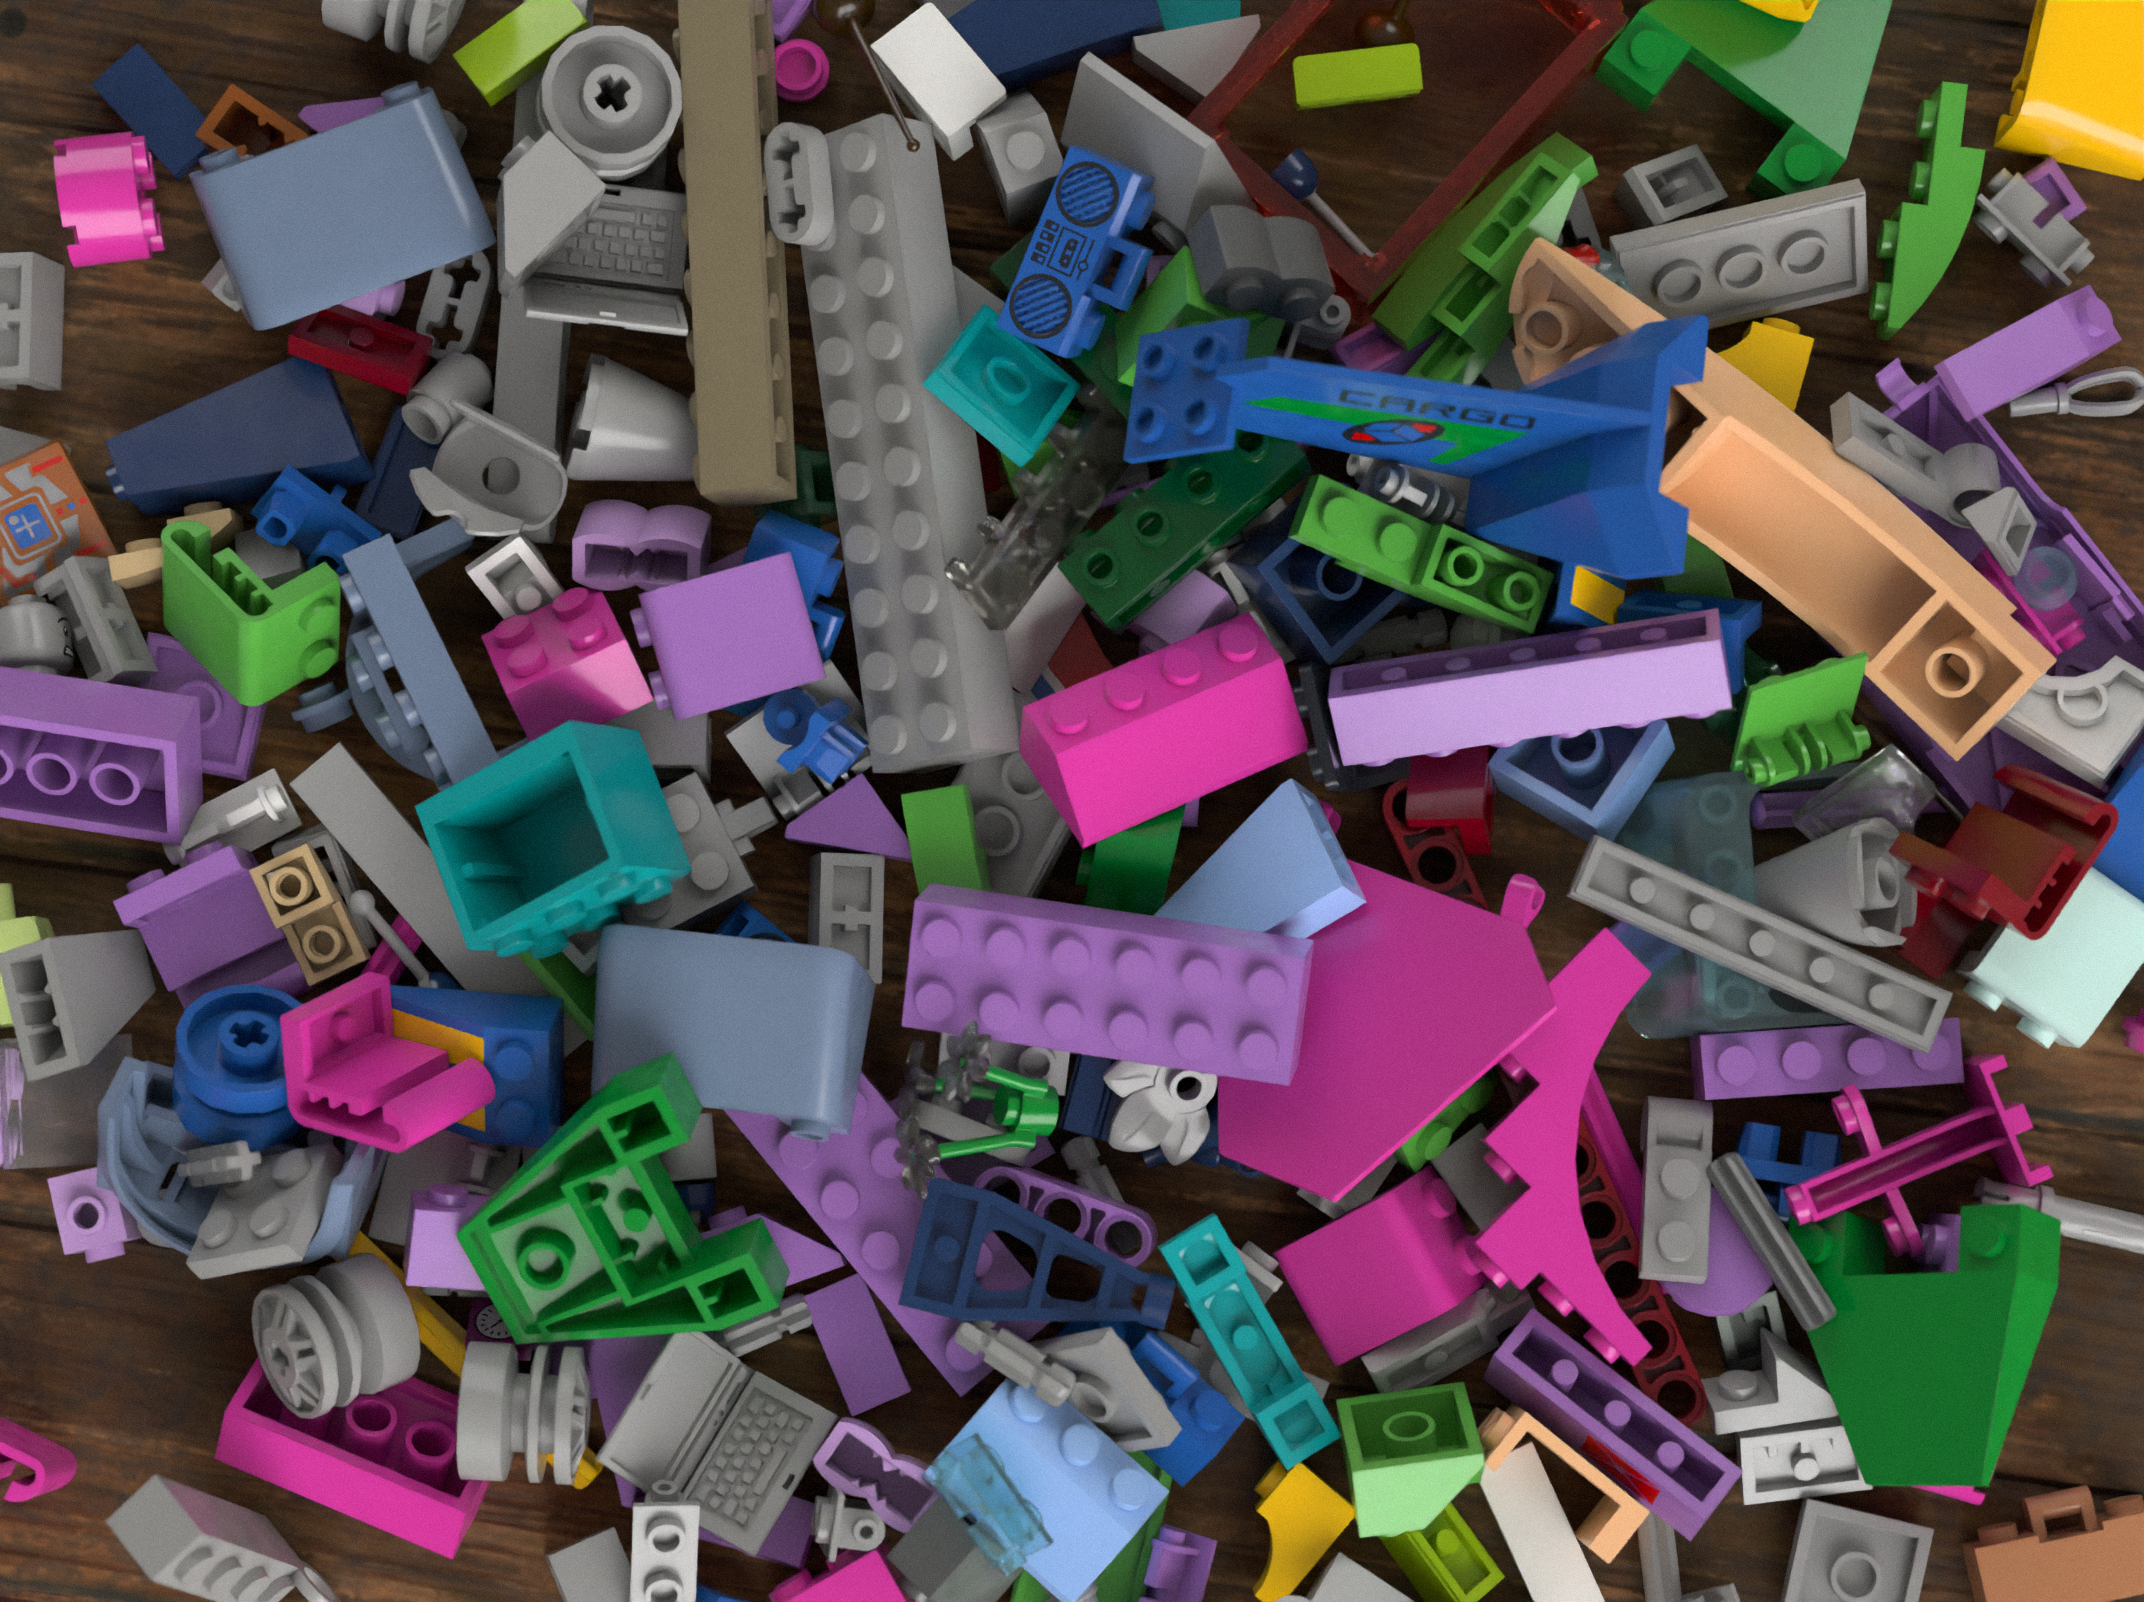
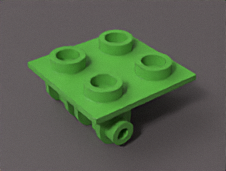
M1866 651L1841 659H1826L1815 667L1785 676H1770L1755 685L1749 686L1730 764L1731 772L1743 770L1750 784L1760 783L1763 787H1768L1797 776L1807 775L1811 767L1815 771H1820L1827 767L1828 762L1833 766L1849 760L1859 759L1862 751L1869 749L1871 745L1870 735L1866 727L1862 724L1854 726L1851 721L1868 660Z

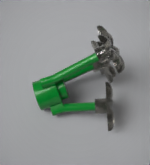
M974 1020L966 1024L961 1038L955 1035L947 1038V1051L953 1059L943 1061L936 1071L923 1069L920 1066L925 1042L916 1040L908 1050L907 1065L903 1069L904 1079L907 1082L902 1086L898 1095L900 1102L899 1116L901 1120H898L895 1124L896 1136L901 1147L894 1150L893 1157L897 1163L905 1164L902 1171L903 1188L906 1190H913L914 1188L917 1196L921 1199L927 1198L926 1178H936L933 1166L938 1165L940 1159L1008 1147L1033 1149L1036 1144V1135L1049 1136L1056 1126L1059 1112V1097L1056 1088L1053 1085H1049L1046 1079L1025 1077L991 1065L989 1059L982 1054L989 1046L992 1036L986 1033L978 1035V1023ZM986 1078L1006 1086L993 1088L973 1084V1080L980 1082ZM934 1091L942 1092V1100L946 1103L950 1102L955 1095H958L964 1102H968L970 1098L994 1102V1120L996 1124L1004 1125L1009 1133L938 1144L935 1140L931 1139L929 1134L920 1136L918 1116L916 1113L910 1114V1111L914 1110L916 1093L933 1096Z

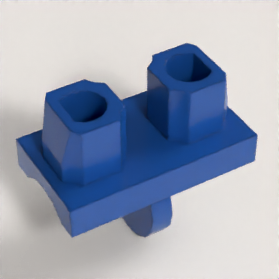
M289 464L250 512L258 519L256 533L273 546H285L290 542L309 556L306 561L308 571L326 562L339 576H343L348 572L342 555L378 539L382 535L380 531L340 503L348 491L337 482L327 493Z
M790 688L775 693L769 698L764 707L763 721L767 732L778 742L793 745L785 750L776 760L777 763L790 773H793L805 764L831 784L840 774L843 775L850 769L869 745V742L843 722L852 708L839 697L819 708L818 702L810 693L801 688Z
M1743 1122L1736 1142L1735 1152L1740 1155L1754 1179L1774 1182L1772 1191L1762 1190L1784 1227L1787 1228L1791 1212L1783 1190L1840 1166L1842 1161L1841 1136L1803 1131L1798 1165L1776 1162L1781 1127Z

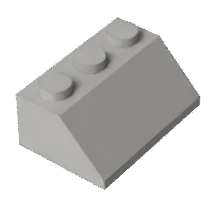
M1088 52L1080 60L1060 142L1067 152L1070 145L1086 146L1155 177L1149 192L1156 195V200L1147 222L1154 226L1151 229L1153 234L1167 249L1176 255L1184 245L1189 247L1186 235L1210 206L1237 205L1254 211L1258 210L1214 139L1092 53Z

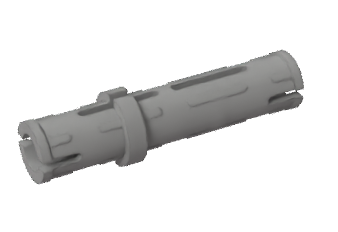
M1981 1176L1975 1185L1972 1197L1980 1198L1979 1203L1972 1202L1971 1206L2021 1203L2060 1219V1235L2144 1254V1215L2055 1195L2052 1187L2038 1185L2033 1190L1990 1180V1178Z

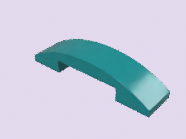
M1210 1214L1159 1245L1158 1249L1172 1277L1176 1279V1285L1201 1331L1286 1470L1290 1469L1340 1438L1342 1435L1312 1382L1304 1376L1247 1276L1246 1271L1248 1270L1216 1214Z

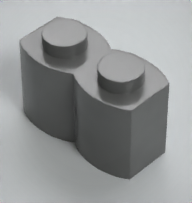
M1216 205L1210 206L1186 235L1203 296L1214 305L1228 307L1235 311L1259 308L1269 316L1290 322H1298L1312 318L1336 291L1318 230L1305 220L1286 216L1264 218L1258 212L1247 207Z

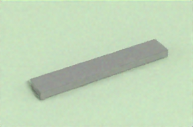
M341 741L289 783L466 991L553 997L517 954L498 957L496 951L467 949L430 846ZM564 1011L565 1058L588 1038Z
M1596 834L1591 836L1566 895L1921 1054L1929 1053L1953 995L1949 991Z

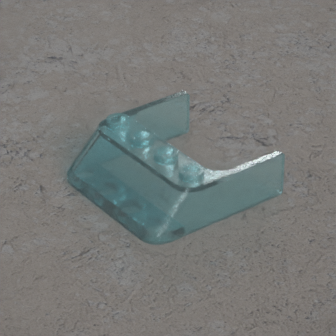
M1872 762L1843 763L1833 766L1829 764L1820 771H1815L1811 767L1807 775L1797 776L1768 787H1763L1760 783L1750 784L1745 777L1744 771L1716 772L1653 782L1613 842L1758 906L1749 818L1750 803L1756 792L1767 789L1859 783L1873 775ZM1617 919L1618 940L1652 973L1624 1007L1628 1023L1637 1033L1646 1038L1660 1040L1699 1035L1855 1025L1826 1011L1805 1013L1786 1011L1777 1006L1769 997L1765 984Z

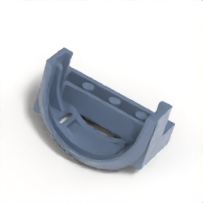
M453 518L397 544L394 543L390 533L343 554L342 557L348 573L338 577L342 592L354 615L347 636L346 673L356 710L368 732L389 756L413 773L434 781L439 792L530 743L528 738H525L496 752L414 584L416 580L427 572L474 546L473 539H475V536L467 534L464 531L465 528ZM393 666L405 688L394 693V695L383 673L384 670Z
M125 1056L98 1107L99 1142L96 1186L113 1191L132 1216L155 1237L174 1249L190 1255L198 1237V1230L207 1218L221 1184L192 1187L189 1177H179L176 1171L162 1200L157 1193L171 1165L186 1163V1151L213 1145L205 1143L186 1130L173 1110V1068L148 1060L143 1062ZM306 1126L287 1142L265 1150H258L260 1156L263 1157L332 1142L345 1157L340 1175L333 1179L326 1207L303 1260L260 1269L297 1267L314 1262L325 1255L346 1261L383 1178L389 1151Z

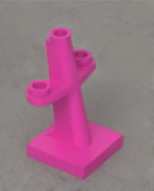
M1975 1053L1962 1058L1964 1083H1961L1971 1106L1970 1110L1882 1148L1868 1108L1858 1088L1853 1083L1841 1088V1096L1831 1099L1832 1108L1844 1134L1847 1136L1855 1133L1863 1156L1783 1190L1787 1205L1797 1225L1800 1226L1810 1221L1816 1222L1880 1195L1890 1217L1881 1221L1887 1243L1895 1257L1907 1254L1912 1259L1923 1254L1924 1248L1919 1232L1898 1189L1899 1186L1986 1150H1989L1999 1177L2003 1182L2030 1187L2054 1177L2048 1164L2025 1160L2015 1136L2033 1128L2024 1103L2001 1101L1991 1078V1073L2008 1067L2004 1055Z

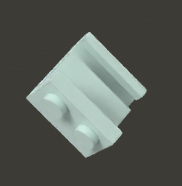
M2091 866L2045 936L2038 940H2030L1998 925L1981 951L1969 950L1955 970L1956 973L1969 981L1963 991L1994 1012L2000 1004L2022 1018L2016 1028L2046 1049H2049L2054 1041L2059 1045L2080 1048L2096 1030L2144 962V903Z

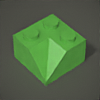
M1184 245L1130 306L1129 311H1126L1115 323L1118 381L1133 387L1140 335L1242 317L1250 322L1245 360L1267 356L1273 357L1286 320L1269 316L1259 308L1235 311L1228 307L1214 305L1206 300L1202 293L1191 250Z
M1464 1382L1336 1400L1339 1431L1342 1435L1340 1440L1343 1465L1360 1538L1371 1536L1393 1537L1406 1531L1425 1529L1466 1484L1480 1483L1485 1466L1484 1452Z

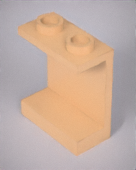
M1513 1403L1505 1412L1498 1407L1493 1409L1477 1429L1484 1452L1485 1464L1494 1472L1523 1435L1528 1432L1605 1494L1575 1531L1574 1535L1608 1564H1610L1650 1513L1541 1423Z

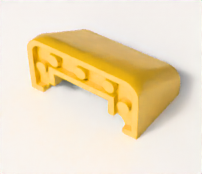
M2036 0L2021 71L2013 79L2011 91L2015 93L2010 106V114L2014 116L2005 114L2000 116L1993 147L2043 159H2048L2052 156L2056 162L2141 181L2144 178V0Z

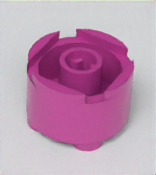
M129 131L54 140V147L59 156H54V171L62 226L74 231L75 245H67L73 267L151 259L153 252L165 250L161 215L156 213L153 198H147L146 190L157 189V176L152 151L148 152L145 136L135 137L134 132Z

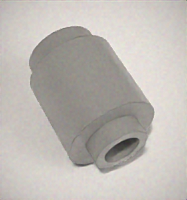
M458 352L447 353L411 389L406 397L407 403L402 407V417L408 428L417 437L429 444L441 443L443 439H446L454 426L464 418L462 414L449 405L451 398L474 405L481 410L493 399L494 387L490 370L479 358L473 355H464Z

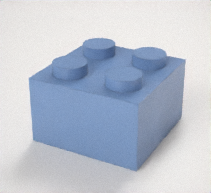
M1656 719L1637 728H1623L1616 725L1590 729L1581 735L1570 738L1549 735L1523 739L1513 746L1499 747L1488 763V766L1499 791L1588 843L1591 836L1595 834L1613 842L1676 748L1667 722L1663 719Z

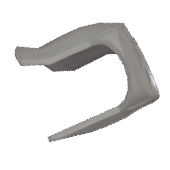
M451 398L449 405L462 414L464 418L454 426L442 443L435 458L432 472L426 467L410 470L411 482L421 502L434 516H451L465 528L464 531L467 534L497 537L518 534L519 531H521L520 533H531L542 529L555 517L566 496L568 479L566 469L562 466L560 460L561 456L551 446L480 408ZM497 459L513 461L520 472V480L517 487L508 494L497 495L491 493L484 484L483 475L486 467Z

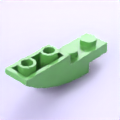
M1942 81L1930 96V100L1922 99L1916 121V137L1925 138L1922 162L1915 161L1913 164L1908 190L1909 199L1918 201L1917 204L1902 202L1890 216V220L1883 219L1881 221L1877 236L1876 256L1885 258L1883 282H1874L1869 302V319L1878 320L1876 339L1889 340L1922 306L1946 271L1958 249L1971 217L1980 186L1986 150L1961 147L1968 84Z
M1320 474L1310 476L1288 534L1289 538L1336 558L1335 564L1367 578L1458 613L1526 635L1533 634L1555 575L1445 524L1431 525Z

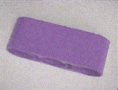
M1011 1162L997 1164L979 1175L973 1185L974 1187L989 1190L990 1184L995 1177H1009L1015 1181L1021 1195L1018 1205L1050 1221V1206L1054 1200L1060 1198L1071 1200L1078 1206L1082 1216L1078 1230L1071 1233L1134 1267L1145 1261L1157 1244L1158 1232L1156 1224L1150 1215L1140 1208L1026 1166L1021 1167ZM1115 1222H1131L1141 1231L1143 1242L1138 1253L1125 1255L1114 1249L1109 1235L1110 1229Z

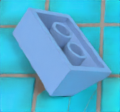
M1006 1377L921 1477L1061 1602H1076L1133 1538L1170 1491L1067 1400L1059 1407H1053L1035 1395L1037 1388L1033 1385L1025 1389L1009 1377Z

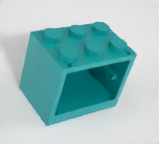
M569 720L415 806L468 950L496 951L498 957H506L524 952L531 953L534 959L557 954L570 945L568 937L583 929L589 932L614 924L621 918L619 910L634 902L645 904L668 895L673 891L671 885L673 881L692 872L639 730Z

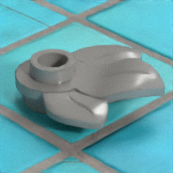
M1118 1060L1103 1074L1106 1084L1117 1095L1123 1097L1109 1128L1108 1142L1112 1148L1126 1152H1140L1155 1148L1160 1144L1163 1154L1172 1165H1179L1187 1161L1197 1152L1205 1141L1210 1129L1206 1105L1211 1101L1216 1092L1217 1075ZM1187 1076L1196 1077V1084L1191 1089L1185 1092L1176 1091V1086L1182 1078Z

